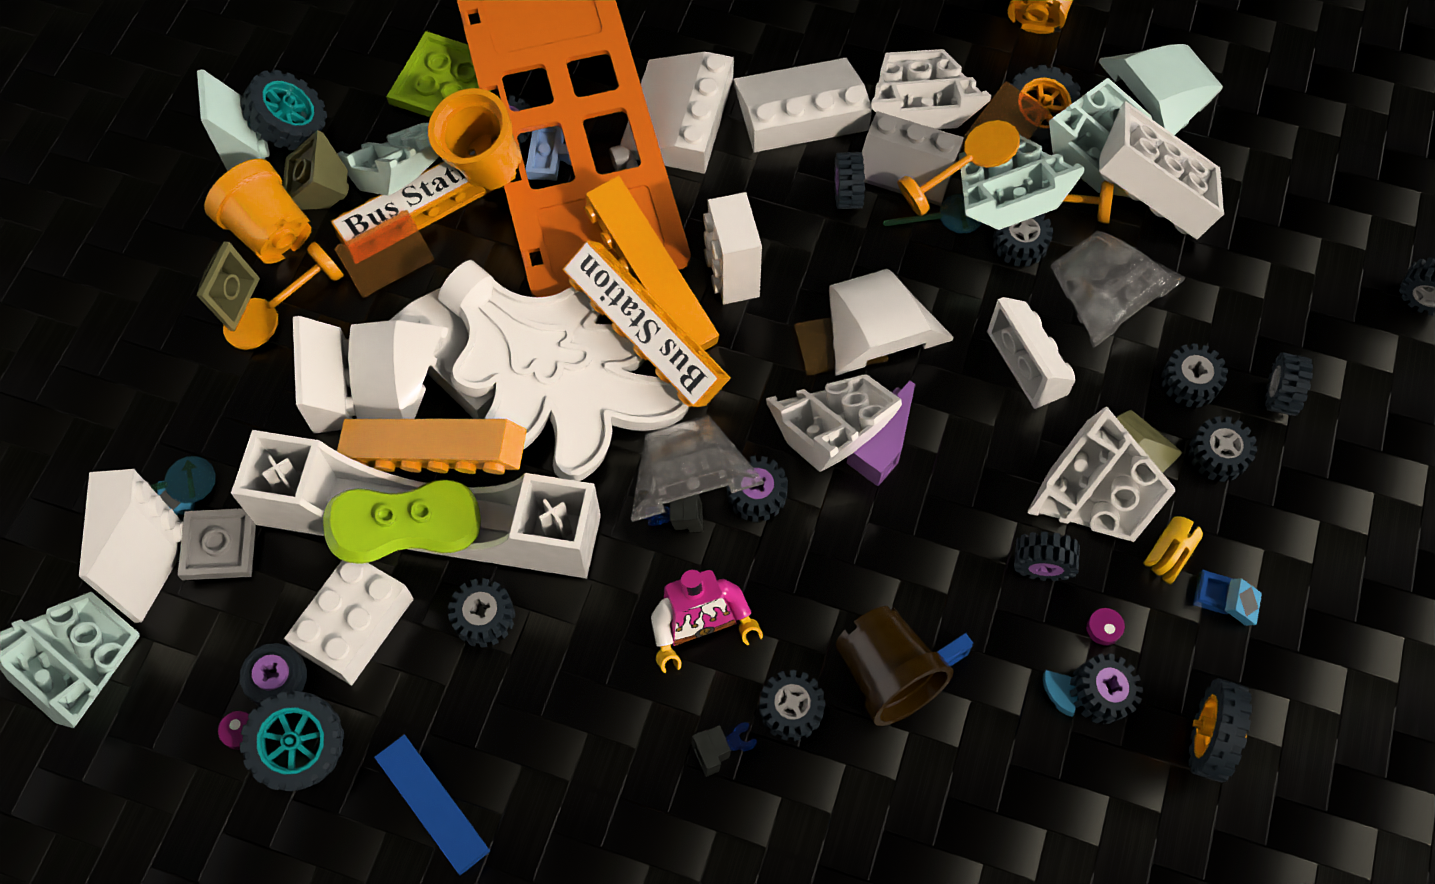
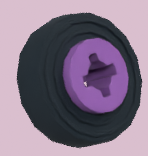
M279 643L265 644L255 649L245 659L240 670V684L244 694L256 705H260L263 700L281 692H302L307 681V668L302 657L293 648Z

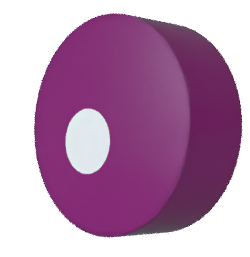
M1109 608L1096 610L1087 622V632L1090 638L1101 645L1114 644L1123 635L1125 629L1124 620L1121 615Z
M232 712L226 715L220 722L218 728L219 738L231 749L240 750V743H242L243 737L241 731L243 725H246L249 719V714L246 712Z

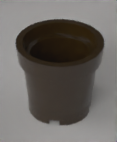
M881 606L865 613L854 621L857 628L851 634L844 630L836 641L835 647L866 698L864 705L877 726L893 724L921 709L947 686L954 673L952 667L938 652H931L894 607L890 610L888 606Z

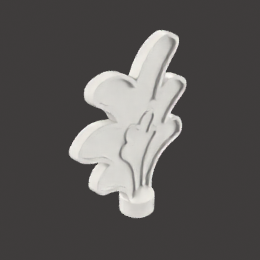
M468 260L459 265L449 275L440 289L439 301L462 318L468 332L467 345L453 365L451 377L453 387L464 395L474 397L484 396L495 390L493 404L485 419H508L527 429L523 449L534 442L550 418L555 433L553 468L555 474L561 479L581 481L600 466L610 445L612 425L640 431L662 429L674 425L683 419L689 409V406L678 398V390L671 383H666L659 377L632 373L645 360L633 350L634 344L627 337L624 338L616 333L611 324H596L601 314L590 305L591 299L584 292H579L573 286L561 293L548 297L522 296L502 287L473 260Z

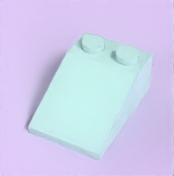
M198 70L201 121L227 171L242 162L269 157L270 153L267 142L260 138L261 134L257 131L254 132L249 127L250 122L248 120L245 121L243 117L244 109L241 108L242 96L205 70Z

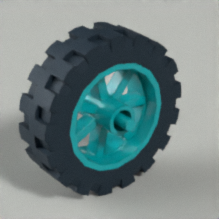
M268 70L263 71L259 76L256 75L242 95L241 108L244 109L243 117L245 121L248 120L250 122L249 127L254 132L257 131L261 134L260 138L266 142L269 140L276 147L282 148L285 146L288 150H295L313 133L324 128L326 124L324 121L327 118L326 111H323L325 105L322 100L318 99V93L313 88L307 87L308 83L304 80L294 78L295 75L290 73L281 74L279 70H273L272 73H269Z
M291 691L281 692L273 697H268L256 709L251 711L248 716L249 719L246 725H243L241 731L243 737L242 743H240V751L245 759L243 761L245 767L252 772L253 777L258 782H262L267 787L275 790L295 791L317 784L329 772H332L337 765L338 758L342 754L344 730L341 727L340 717L334 712L328 702L314 694ZM291 713L303 714L295 730L292 731L285 715ZM278 718L285 731L283 735L268 732L272 723ZM308 718L316 724L319 732L306 735L301 733ZM320 737L319 748L315 755L304 746L306 740ZM266 738L278 740L281 743V746L270 755H268L266 749ZM298 749L311 761L304 766L295 768L296 750ZM285 750H289L288 768L273 762Z

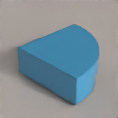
M1046 670L1043 673V687L1059 711L1072 717L1076 708L1074 702L1078 698V696L1071 697L1070 690L1076 687L1070 685V680L1073 677Z

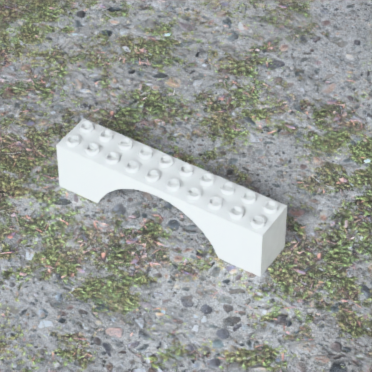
M252 430L231 494L256 525L324 536V510L327 503L337 494L354 488L370 489L384 493H402L418 488L426 483L399 477L366 466L340 454L320 440ZM524 473L520 478L506 484L490 487H468L476 497L481 515L480 532L473 544L454 553H438L418 548L408 549L587 579L601 517L595 484Z

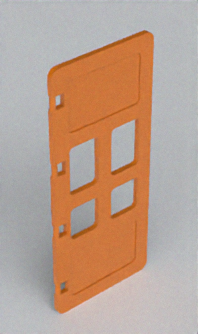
M457 0L479 89L487 91L498 89L500 99L504 103L511 119L512 134L517 145L519 146L517 137L521 133L559 126L562 129L575 176L573 181L541 189H532L529 185L522 158L521 164L519 163L517 167L519 168L521 180L516 182L510 181L504 185L532 296L548 297L572 287L568 281L570 277L562 269L587 240L600 242L616 259L619 258L614 248L609 250L600 235L603 232L597 222L593 224L584 210L586 206V193L618 175L678 270L687 267L691 259L690 249L616 0ZM478 13L481 23L471 25L468 15ZM603 54L608 55L612 62L618 88L589 96L577 97L573 90L567 64L570 61ZM545 69L554 101L551 104L520 111L510 110L502 78L506 75L528 70ZM616 112H624L630 124L641 164L630 169L603 175L598 174L595 169L583 121ZM540 251L543 264L532 266L529 253Z

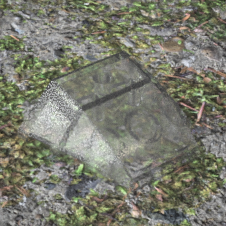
M1096 231L1051 265L1067 298L1072 300L1077 309V317L1080 323H1084L1091 336L1089 340L1093 348L1115 333L1121 323L1157 296L1163 297L1186 278L1152 260L1124 241L1100 231Z
M706 415L645 433L631 519L633 522L664 513V504L728 485L731 493L762 485L764 481L713 419Z

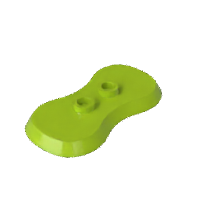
M448 479L431 481L402 493H384L363 488L349 489L334 496L327 503L323 515L324 536L331 552L341 560L356 564L376 561L395 551L410 548L438 553L458 552L473 544L479 535L481 526L480 509L473 492L464 484Z

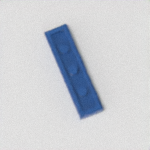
M405 734L374 757L459 875H462L490 852V849Z

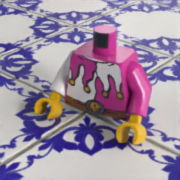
M688 570L684 572L681 580L669 583L664 587V599L659 602L651 616L656 646L661 648L656 655V661L664 673H666L665 663L669 659L673 660L677 670L681 668L682 662L670 644L673 643L675 646L737 624L736 620L741 622L739 632L745 644L749 645L746 634L751 630L757 631L760 639H762L763 634L759 623L749 617L751 610L739 586L726 579L717 580L712 570L701 573L697 570Z

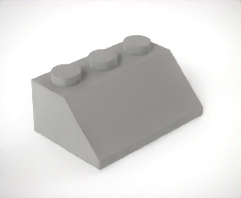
M877 111L862 150L864 182L902 194L897 181L904 176H909L920 187L959 160L964 137ZM952 175L924 193L929 203L941 206Z

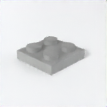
M243 508L184 512L178 577L181 580L251 577L256 524Z

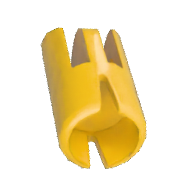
M1181 516L1171 519L1143 562L1147 567L1152 566V571L1156 575H1163L1162 579L1168 584H1172L1203 537V532L1199 526L1190 534L1189 531L1194 522Z

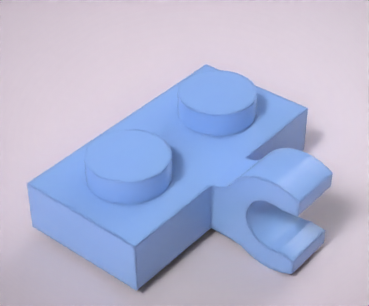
M553 126L532 131L526 164V174L529 180L557 181L560 161L571 165L567 146L563 144L564 135L561 127Z

